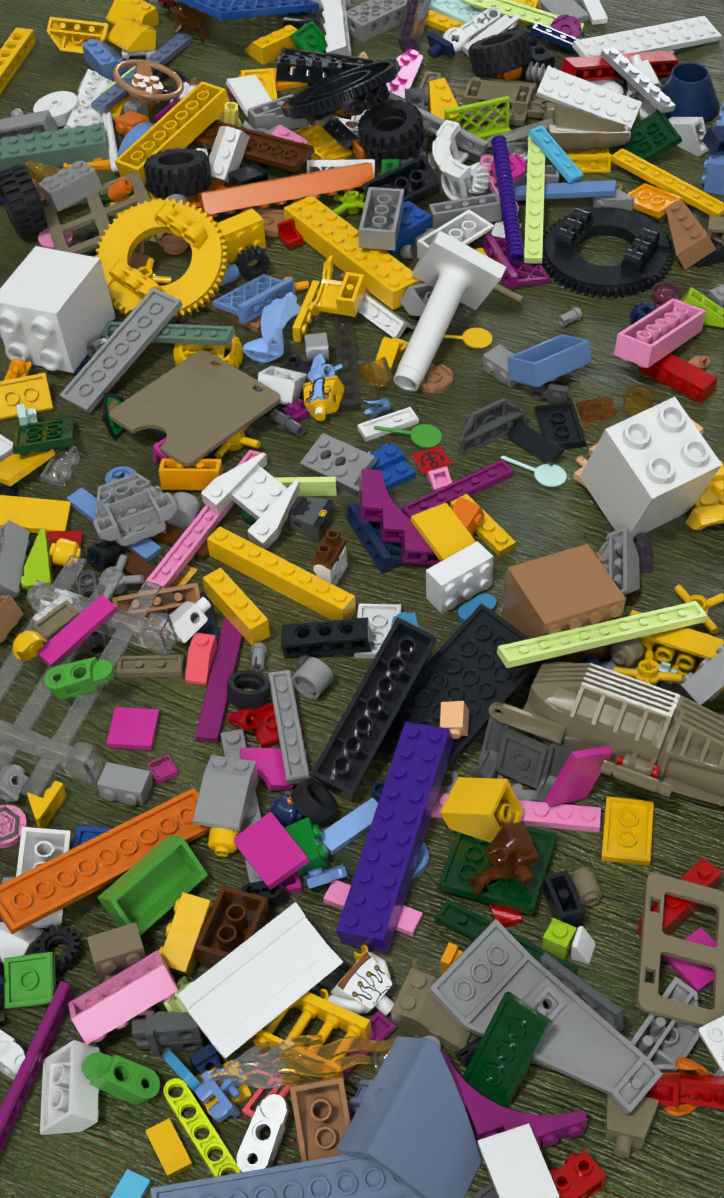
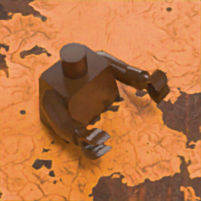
M177 0L176 5L171 11V17L177 22L173 30L177 33H182L186 27L191 31H199L200 39L205 42V38L210 37L207 33L206 25L202 22L207 13L198 12V9L189 8L187 4H180Z
M524 821L505 824L484 851L494 866L488 867L479 877L472 876L468 885L476 886L474 893L479 895L484 885L489 884L492 880L518 878L522 885H528L534 881L535 877L530 868L538 859V854Z

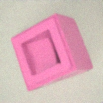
M447 467L428 471L426 474L433 491L452 483Z

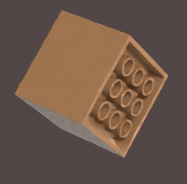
M585 544L508 567L502 618L532 639L622 618L626 598L601 564L602 555L598 552L595 554L590 546ZM612 644L549 658L545 661L549 663H582L584 657L591 654L599 662H606L612 659L610 655Z

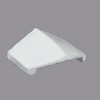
M0 922V963L4 965V958L33 954L35 943H37L36 939L38 936L42 937L41 932L44 930L30 925L11 934L4 922Z

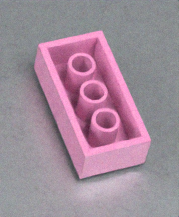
M157 950L69 1002L71 1020L86 1045L91 1042L97 1043L106 1037V1033L115 1028H123L129 1023L131 1018L136 1015L142 1016L146 1014V1011H150L152 1006L158 1002L170 1000L175 995V992L178 991V988L170 970Z

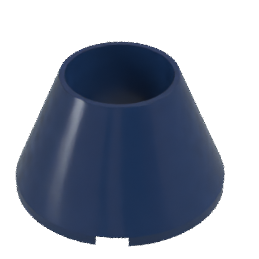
M681 63L676 65L660 89L676 105L674 111L665 112L664 115L667 119L671 117H703L704 121L709 119L712 121L719 113L720 104L708 70L697 63Z

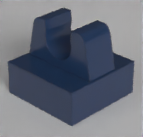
M212 1043L190 1056L191 1067L194 1072L197 1071L200 1075L206 1071L205 1068L208 1065L214 1066L217 1072L221 1069L217 1056L218 1051Z

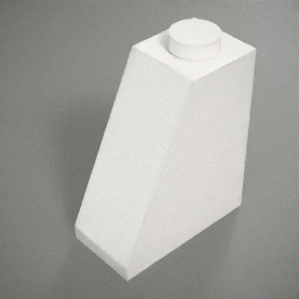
M671 117L668 119L683 141L676 146L696 156H701L708 151L703 142L706 134L703 117Z

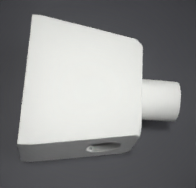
M640 55L630 58L632 65L638 68L645 77L649 78L656 87H662L648 60L641 61ZM627 81L628 93L631 98L641 96L642 94Z
M204 597L196 603L186 601L159 624L173 640L185 643L207 622L208 618L204 613L211 607V604Z

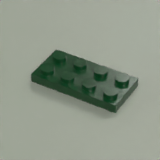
M511 992L504 993L462 1077L464 1081L485 1098L508 1108L552 1020Z

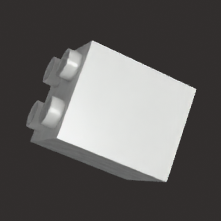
M35 246L0 288V333L6 348V355L11 361L14 358L22 359L23 362L30 361L32 365L42 366L50 371L61 370L74 373L88 354L86 350L87 344L99 340L107 322H113L116 318L101 259L97 257Z
M673 397L605 429L580 478L614 530L616 531L627 526L632 539L691 511L722 464L676 397Z

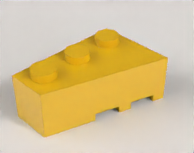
M445 78L429 81L427 93L428 111L445 120V109L459 106ZM450 114V120L453 121L458 114ZM462 118L458 121V123H460V127L462 123Z

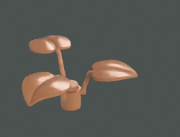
M157 234L153 235L159 246H163V250L167 254H181L190 246L174 234L163 236L161 241ZM152 236L141 241L140 254L132 253L130 259L131 268L138 269L146 266L147 259L151 258V256L143 255L144 241H149Z

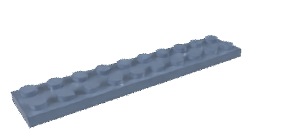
M339 1155L151 1188L152 1198H421L373 1160L349 1155Z

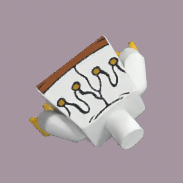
M366 945L360 946L362 954L354 951L356 963L331 991L333 995L329 996L325 989H321L319 993L325 1000L358 1015H366L375 1006L386 1016L394 1005V1002L385 995L392 986L387 963L374 953L368 952Z

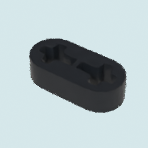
M263 881L248 883L241 888V891L254 892L255 895L268 898L269 905L280 903L287 894L282 882L272 890H269Z

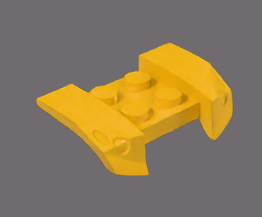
M320 122L313 126L309 124L308 127H302L293 131L308 140V145L314 147L315 152L311 155L312 160H344L353 155L352 151L342 147L323 128L324 125Z
M720 461L722 466L693 506L690 516L685 522L693 530H701L714 524L724 523V465L722 461Z

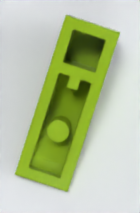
M691 287L680 301L706 310L703 324L724 328V308Z
M41 528L24 566V576L21 577L22 587L27 589L29 596L55 592L51 555H49V538L45 528Z

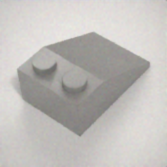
M211 755L204 771L193 824L239 831L258 784L257 761Z

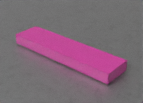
M101 594L37 651V655L50 667H55L118 610L116 605Z

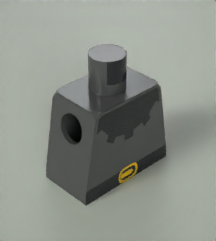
M307 496L300 497L296 506L292 505L288 513L291 529L311 539L320 541L335 515L334 501Z

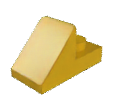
M384 337L375 360V365L392 370L402 358L409 342L396 337L392 339Z
M54 781L52 786L45 791L43 798L27 793L38 828L46 829L66 799L67 795L63 783Z

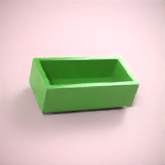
M168 835L97 898L118 927L136 922L139 934L142 935L175 905L183 892L189 893L208 874L183 837Z

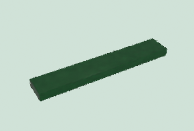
M449 899L445 901L435 916V922L472 942L491 923V921ZM508 931L540 964V957L547 953L576 975L578 967Z

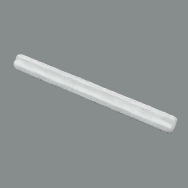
M104 112L102 116L111 170L115 172L118 171L114 162L118 158L112 116L110 112Z

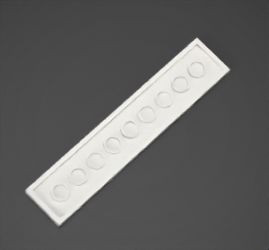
M705 16L576 40L573 42L572 47L580 57L601 55L602 50L610 48L619 50L620 54L670 51L719 41L721 34Z

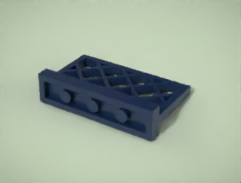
M357 503L348 504L346 520L381 574L389 572L390 566L401 564V556L392 558L390 552L401 554V548L394 546L395 542H391V544L382 542L380 540V530L372 528L373 524L380 526V522L359 520V506Z

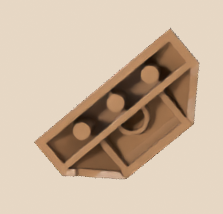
M198 583L113 597V604L118 609L115 612V618L141 638L164 634L167 632L159 623L186 601L196 603L200 600Z

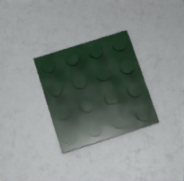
M526 826L538 854V859L530 868L535 877L534 881L528 885H522L518 878L492 880L489 884L484 885L481 893L477 895L474 893L476 886H469L468 884L472 876L479 877L488 867L494 866L484 852L490 843L457 832L438 882V890L533 915L544 876L546 875L557 841V834Z

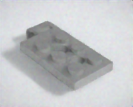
M322 433L300 464L303 468L319 476L336 477V484L347 488L349 493L359 497L361 470L371 469L377 462V459L371 454ZM331 454L329 458L323 460L326 455ZM346 461L344 465L338 466L340 462Z

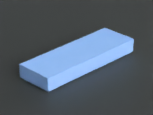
M371 798L323 831L321 840L331 855L370 829L378 805L374 798Z

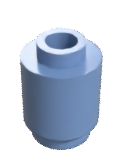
M228 264L226 266L225 279H221L223 285H218L219 287L236 281L240 276L235 264Z

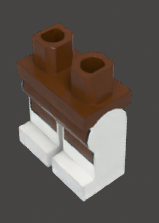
M331 529L327 531L311 559L316 576L335 586L348 566L345 546L347 540L340 537V532Z

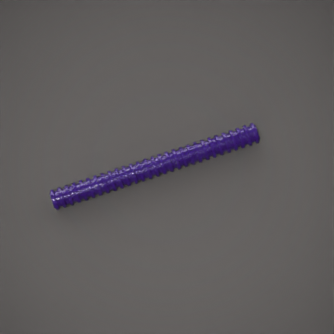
M497 135L491 139L508 259L512 263H519L524 259L525 255L507 140L503 135Z

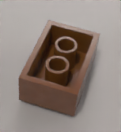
M221 886L194 946L197 963L213 967L262 929L270 915L268 898Z

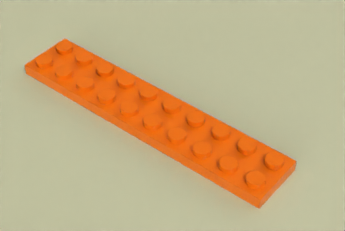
M192 788L1 884L0 918L11 934L118 880L168 835L183 837L186 843H189L207 834L210 831V827L193 824V817L199 797L198 792Z

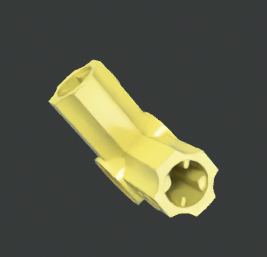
M235 102L225 103L224 113L216 120L242 127L241 120L238 118V104Z

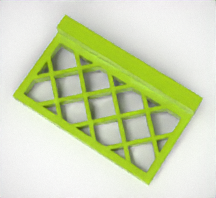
M509 96L445 109V121H451L450 114L457 113L458 116L453 122L458 123L463 117L466 121L462 124L461 128L465 130L469 123L473 124L474 126L466 131L484 140L490 136L511 130L509 128ZM500 103H505V106L500 111L496 108ZM489 106L490 108L485 114L480 112L484 107ZM468 110H473L474 112L469 118L465 116ZM493 111H496L498 114L493 119H490L488 116ZM477 114L481 115L482 117L477 123L472 121ZM501 116L504 117V122L496 123ZM485 120L489 121L488 125L480 126Z

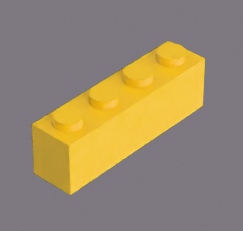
M222 568L203 577L205 595L251 646L270 637L267 617Z

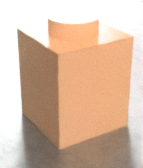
M441 702L440 727L450 729L452 739L468 736L469 709L465 702Z

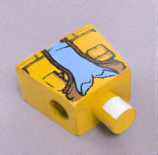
M337 375L303 384L304 404L312 417L318 421H323L326 418V414L334 413L338 410L345 387Z

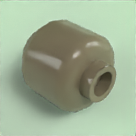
M638 638L613 643L610 648L612 660L617 665L625 668L634 665L643 654V645Z

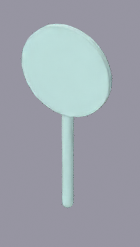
M501 456V459L535 472V479L544 486L558 487L566 481V472L557 465L543 464L534 468L506 456Z

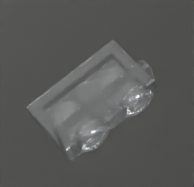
M72 446L69 452L55 451L56 455L50 459L40 475L41 482L64 486L65 482L70 479L75 466H78L80 461V455L76 446Z

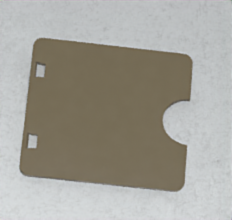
M201 350L113 408L109 414L112 421L133 434L150 428L163 431L167 435V439L159 447L160 451L183 466H192L281 402V396L278 392L210 352ZM214 363H217V364H219L220 366L217 368V367L214 366L213 364H214ZM258 387V388L261 389L262 391H261V392H258V391H256V390H254V389Z

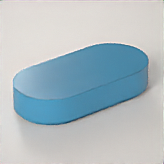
M481 594L463 604L458 609L459 621L464 623L481 603L495 611V597L490 594Z
M169 1049L162 1055V1058L193 1091L201 1084Z

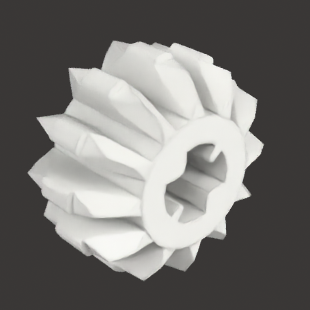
M480 164L468 166L471 173L464 179L466 190L473 195L485 193V189H489L488 183L491 182L489 180L488 168Z

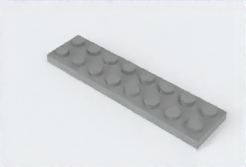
M152 288L61 392L60 398L90 414L104 398V393L110 391L183 306L181 300Z

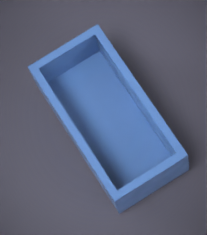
M561 334L507 357L509 379L517 381L519 384H529L531 387L536 388L543 386L548 381L556 380L559 376L568 375L575 369H581L584 365L591 363L590 340Z

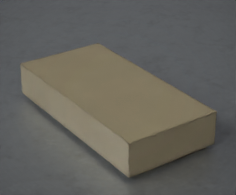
M66 600L34 623L32 628L48 642L80 613Z

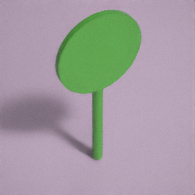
M429 424L417 425L412 431L374 426L375 430L410 435L413 443L422 448L436 447L442 440L440 430Z

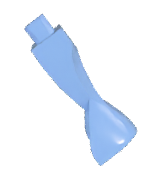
M292 292L287 293L282 299L276 298L272 300L271 304L264 307L261 317V333L263 337L248 342L242 347V351L252 360L267 363L282 356L284 352L283 328L290 319L299 314L301 308L297 304V297Z

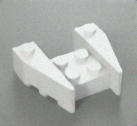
M263 452L215 478L201 494L203 502L218 515L233 500L257 521L247 530L248 538L253 544L267 550L279 537L284 522H286L288 513L300 492L299 480L296 479L286 488L263 468L267 465V458Z

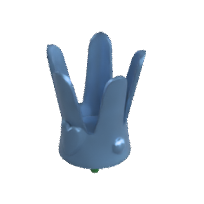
M386 397L380 400L363 401V404L376 405L365 410L364 414H371L372 417L369 420H372L380 414L383 415L390 412V405L393 403H389Z

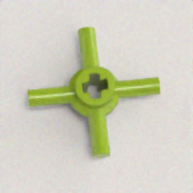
M358 191L347 192L344 196L336 194L333 197L335 201L343 203L332 210L337 215L346 210L349 214H356L364 209L365 202L363 200L365 199L362 193L359 195Z

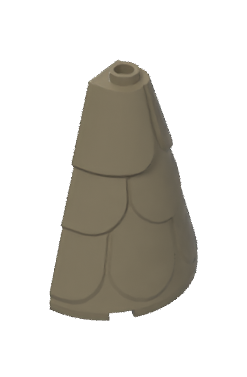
M546 102L543 120L552 118L554 123L549 125L547 132L563 151L616 147L625 145L626 142L630 141L631 132L628 131L626 124L559 104Z

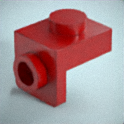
M293 218L277 224L278 238L288 249L304 243L302 235L295 229Z

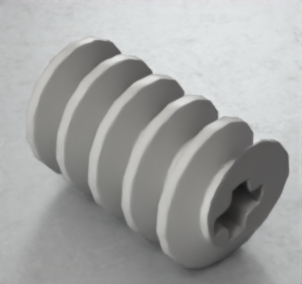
M530 61L526 69L525 79L528 82L541 84L547 70L545 69V64H542L539 68L538 62L533 66V61Z

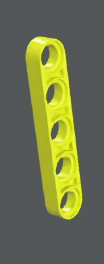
M179 1078L169 1080L164 1086L165 1099L212 1176H222L226 1171L241 1173L235 1160L187 1084ZM173 1087H181L183 1089L182 1095L177 1098L171 1097L169 1091ZM185 1108H194L196 1114L192 1118L186 1119L182 1116ZM200 1128H206L210 1132L206 1139L199 1140L195 1137L196 1131ZM219 1149L223 1152V1156L218 1161H211L208 1158L209 1152Z

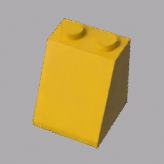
M458 777L440 813L449 829L491 843L505 824L520 822L524 810L508 779Z

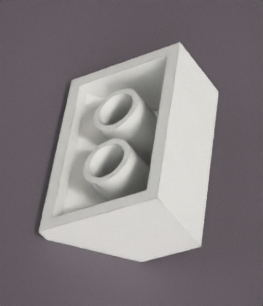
M220 126L209 157L211 178L228 183L229 172L239 169L250 138L249 135L232 127Z
M73 1040L43 1060L40 1134L82 1132L98 1122V1093L100 1089L89 1084L91 1081L86 1079L81 1069L83 1059L91 1053L99 1052L98 1047Z

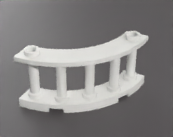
M446 120L437 131V138L433 141L432 146L435 163L442 172L441 182L443 190L450 201L475 197L467 192L464 179L471 173L470 167L463 165L469 155L468 153L458 151L455 136L461 130L460 123Z

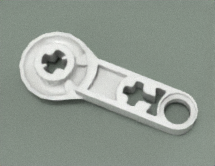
M490 7L463 26L448 29L444 33L443 38L453 43L455 52L462 51L464 45L500 19V10L497 7ZM495 12L497 17L492 18L489 14Z

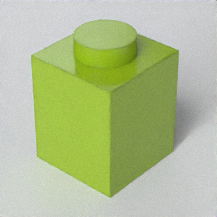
M553 918L543 936L542 949L566 961L576 935V927Z

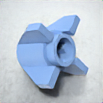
M322 353L315 356L311 370L308 372L309 382L334 376L335 371L343 367L342 364L332 367L329 364H323L325 360Z

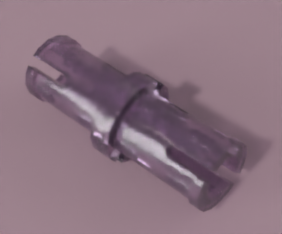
M642 532L636 535L640 571L649 573L653 570V550L649 544V535Z

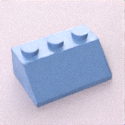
M90 39L82 43L85 61L91 68L106 79H114L113 69L118 63L124 61L122 57L111 46L98 39ZM126 67L120 70V77L131 68Z

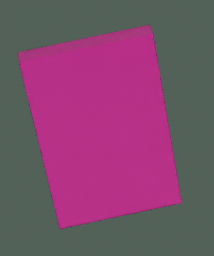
M602 746L571 752L546 796L545 801L547 804L552 806L586 799L601 774L600 769L603 761H609L614 752L611 747Z
M271 812L237 835L234 840L236 847L269 890H272L310 862L305 853Z

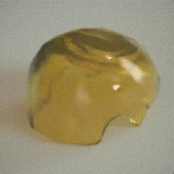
M631 387L623 396V410L630 417L652 407V394L645 387Z

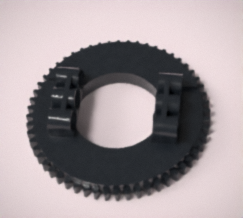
M385 59L365 64L316 83V85L310 86V88L295 94V96L285 101L281 106L283 114L291 119L306 118L308 121L322 120L340 109L347 116L361 115L365 110L374 108L376 104L388 100L390 93L386 83L392 82L398 76V72L401 69L398 60Z
M611 207L584 210L575 208L567 217L564 216L563 220L558 219V223L554 222L553 226L546 230V234H543L541 265H543L546 273L550 274L549 277L554 278V282H559V286L564 285V289L571 288V292L577 290V294L584 292V296L591 294L592 298L598 295L599 299L603 296L607 299L613 296L616 299L617 295L621 298H624V294L631 297V293L638 295V291L644 293L645 289L650 290L651 286L655 287L656 283L660 284L661 279H665V275H668V271L672 267L674 249L669 235H666V231H663L662 227H659L653 220L639 213ZM596 236L618 237L632 244L631 249L629 248L626 251L622 263L614 266L590 263L581 258L575 250L581 242Z

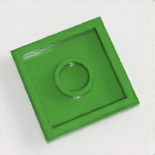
M54 952L4 958L5 1009H19L49 1005L56 992Z

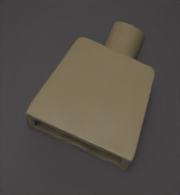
M607 1095L605 1139L615 1143L614 1155L620 1158H629L631 1147L643 1148L655 1119L659 1100L643 1097L631 1113L625 1114Z

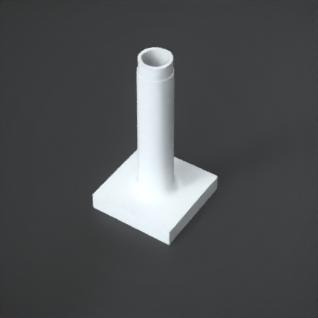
M442 231L437 233L412 273L413 277L434 287L397 367L393 378L397 386L406 391L418 390L459 303L461 302L476 310L500 281L506 266Z

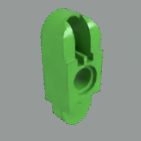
M96 657L51 668L46 673L44 682L49 691L57 698H74L96 691L99 685L108 683L114 677L115 669L109 661L104 659L97 661Z
M101 1052L91 1053L81 1063L82 1072L86 1079L91 1081L90 1085L131 1104L145 1103L157 1095L160 1089V1080L155 1071L118 1055L111 1057ZM115 1072L119 1075L120 1081L115 1077Z

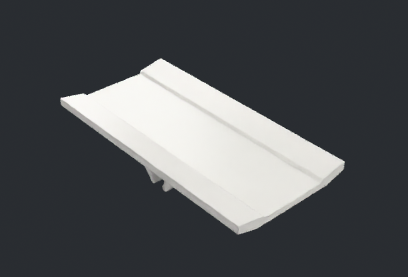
M295 902L176 996L212 1045L225 1059L341 965L343 961L327 945Z

